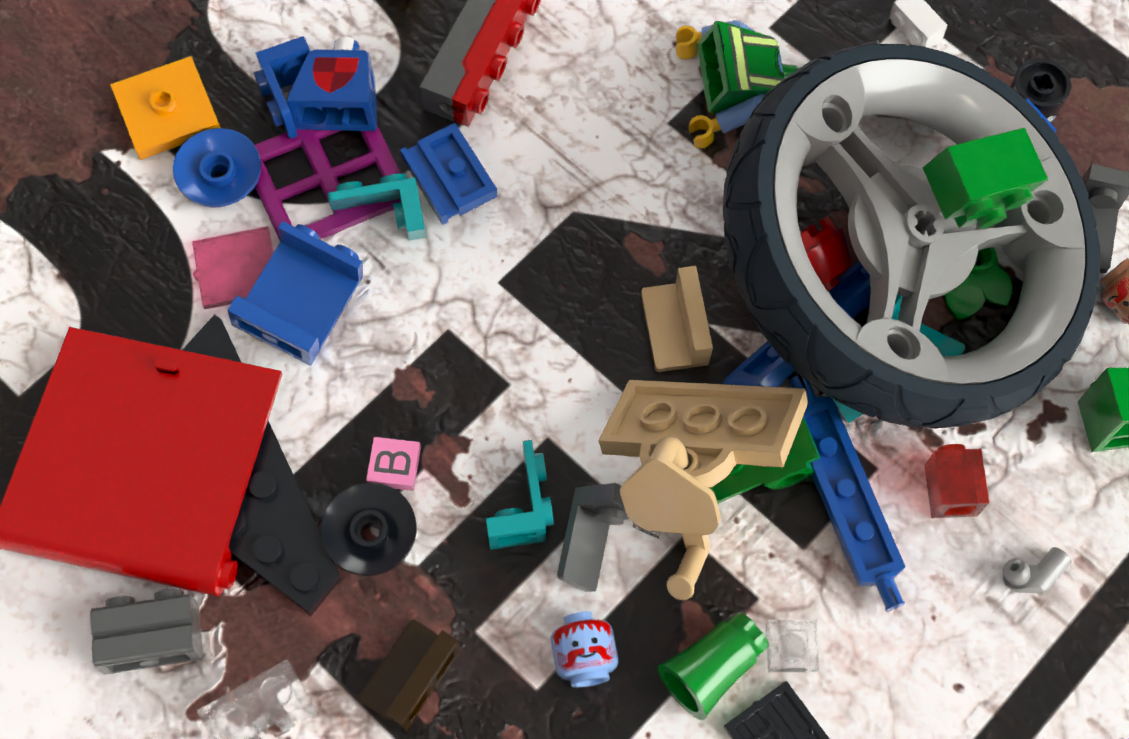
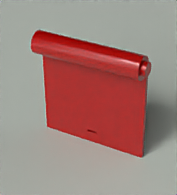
M69 327L0 506V549L219 597L224 588H232L237 575L238 563L231 560L232 555L228 545L281 382L282 371Z

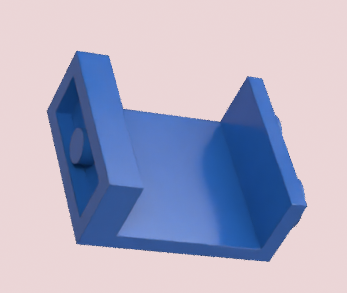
M282 221L278 227L280 236L278 247L246 299L236 295L227 311L233 327L311 366L363 279V264L359 260V256L350 248L340 244L333 247L319 240V235L312 229L301 224H297L294 227Z

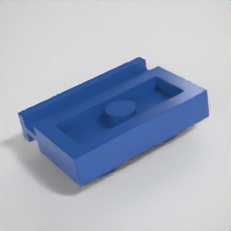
M456 123L417 141L418 145L408 150L406 147L400 150L401 159L411 175L415 177L417 185L442 225L447 223L449 218L457 214L461 216L498 197L495 184Z

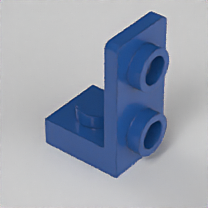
M304 36L256 52L261 70L253 72L262 96L270 94L272 97V101L266 103L275 126L284 125L289 139L298 135L281 88L294 84L308 52H310Z

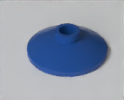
M224 128L209 129L195 134L180 147L173 162V176L180 192L193 203L205 207H224L240 201L253 190L261 173L260 156L253 142L237 131ZM217 172H227L222 177L213 178Z

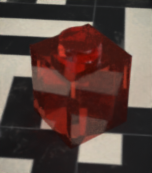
M948 444L939 447L932 453L924 465L931 519L978 517L990 503L982 450L966 449L965 445Z

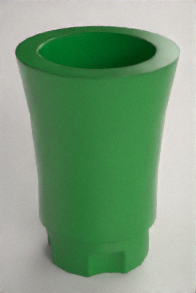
M738 612L726 622L721 621L705 636L681 653L658 665L657 670L664 686L672 697L693 717L704 720L733 684L757 663V658L769 645L764 633L755 625L753 620L747 615Z

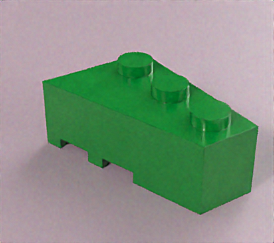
M1106 368L1078 400L1091 452L1129 448V368Z

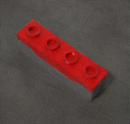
M467 0L420 85L423 110L451 121L455 120L456 123L469 127L475 114H482L485 110L490 95L489 88L493 80L499 81L502 78L507 65L506 56L511 47L517 48L520 44L525 29L524 22L528 15H535L541 0Z

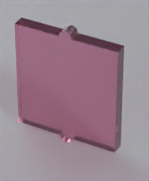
M268 226L192 241L196 270L193 271V276L196 281H199L203 308L209 309L229 305L233 302L236 295L246 299L274 253Z

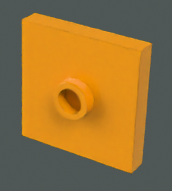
M191 56L110 84L140 160L181 146L197 133L220 128Z

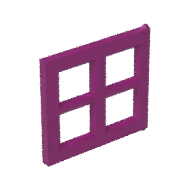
M378 126L376 131H360L370 151L369 153L331 167L319 139L342 130L296 129L298 136L289 139L286 132L255 145L261 160V173L255 188L279 241L278 227L281 222L284 221L292 225L281 201L321 186L328 201L327 193L336 191V186L340 185L337 178L375 163L382 177L401 174ZM302 147L315 174L275 189L263 162ZM401 199L332 210V215L305 226L316 232L320 237L319 240L392 211L394 210L393 203L402 201Z

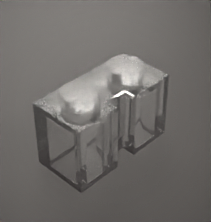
M288 659L197 711L211 739H264L261 732L275 724L285 733L319 713L299 675Z

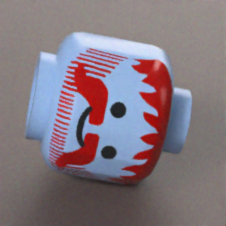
M588 611L565 616V625L558 627L552 633L550 639L557 674L562 679L570 681L571 686L576 688L598 685L610 679L609 673L619 663L611 625L605 620L593 619L592 612Z

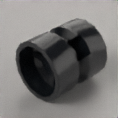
M1032 59L1025 62L1017 70L1010 87L1025 100L1028 98L1053 125L1059 110L1063 107L1070 94L1072 85L1070 76L1058 63L1048 59Z

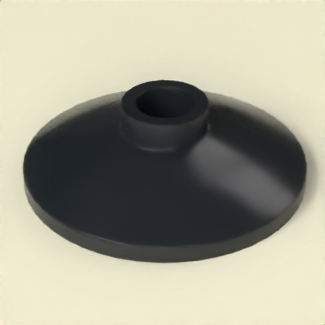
M361 483L339 493L328 505L321 523V538L328 556L341 569L360 576L379 575L397 567L409 555L417 534L415 514L408 500L394 488L380 483ZM369 527H375L379 530L378 537L372 541L362 538L364 530Z

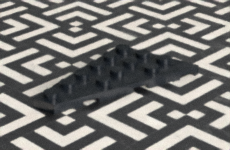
M215 314L182 349L193 353L241 362L222 319ZM268 421L228 547L233 557L312 616L342 578L335 563L328 556L324 548L321 533Z

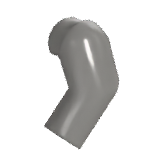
M1052 547L1038 565H1030L1026 562L1020 564L1018 558L1011 559L1003 567V581L1008 588L1017 593H1045L1058 580L1072 560L1066 552L1057 547Z

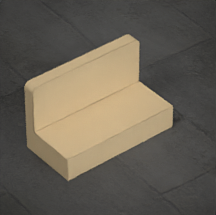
M696 266L678 268L675 284L645 287L641 290L651 352L657 372L709 365L713 350Z

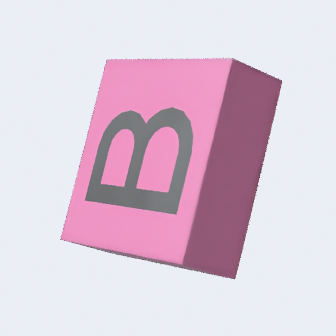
M374 437L366 479L367 483H380L394 489L414 491L421 450L420 442Z

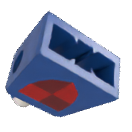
M341 37L335 41L333 50L314 49L308 52L287 99L296 129L376 131L375 75L369 53L365 50H359L360 46L357 41L349 37Z

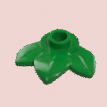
M994 247L979 250L976 259L980 262L981 266L974 265L969 276L959 286L944 294L947 309L956 319L963 320L972 317L981 309L985 300L998 306H1007L1012 294V282L1009 275L997 266L998 257Z

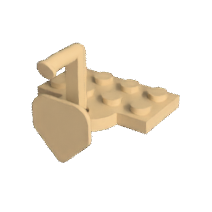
M643 380L628 381L598 442L604 455L640 457L642 465L623 482L620 488V495L629 519L637 526L646 530L682 534L686 552L677 573L670 576L667 580L668 592L675 599L687 600L693 595L694 585L710 550L708 535L717 529L720 522V512L716 497L710 487L726 478L736 464L784 467L808 405L805 388Z

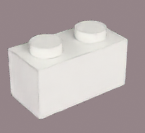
M897 0L894 2L889 16L893 25L908 37L912 45L928 48L934 46L942 40L948 26L924 0Z

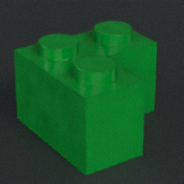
M1025 127L948 146L922 167L944 219L954 218L958 228L978 223L980 229L1001 222L1007 217L1006 210L1017 208L1031 201L1034 198L1032 191L1049 180Z

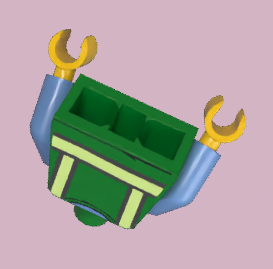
M740 20L728 22L715 21L713 25L702 27V32H697L693 27L687 25L681 26L677 30L676 42L678 44L675 46L676 55L680 59L687 60L695 57L698 53L708 113L716 114V118L712 120L703 115L696 116L691 120L689 124L690 133L699 129L707 131L705 134L698 135L693 139L694 146L696 148H706L713 142L714 132L722 130L723 133L745 125L763 97L785 77L799 69L796 65L782 64L779 45L774 37L758 33Z

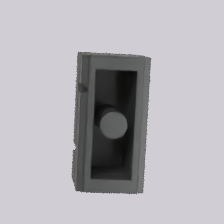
M182 589L160 590L154 593V599L135 602V598L131 596L112 597L105 601V607L93 608L90 611L91 634L93 636V664L104 675L197 661L203 658L199 606L191 594L184 595Z

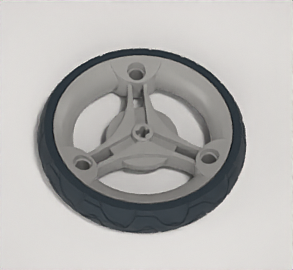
M869 44L830 52L819 59L808 62L773 87L751 113L740 134V139L736 141L724 183L722 211L723 220L725 221L724 236L730 267L747 310L751 313V317L770 345L787 364L792 365L796 373L835 401L874 418L877 416L878 419L889 423L917 428L959 427L990 420L1008 413L1032 399L1058 376L1063 369L1064 363L1071 360L1082 341L1093 312L1098 291L1096 285H1099L1100 244L1098 230H1095L1097 224L1092 204L1087 198L1089 195L1082 177L1064 145L1060 144L1059 137L1044 118H1040V114L1006 83L997 77L993 78L990 75L991 73L973 63L943 51L916 45L906 46V44ZM887 115L902 117L926 125L956 144L1025 127L1049 180L1032 191L1034 198L1031 201L1017 208L1006 210L1007 217L993 225L994 228L977 230L976 224L958 228L954 218L944 219L923 169L914 166H899L867 138L858 127V124L863 116ZM817 163L830 177L850 208L848 215L850 240L859 261L870 274L869 315L867 324L863 327L854 321L828 293L807 256L797 216V187L802 166ZM1001 246L1009 259L1024 271L1022 290L1012 318L996 338L981 348L963 355L942 356L937 347L920 332L922 316L928 300L942 296L959 286L972 271L979 250ZM898 294L903 297L898 320L892 319V314Z

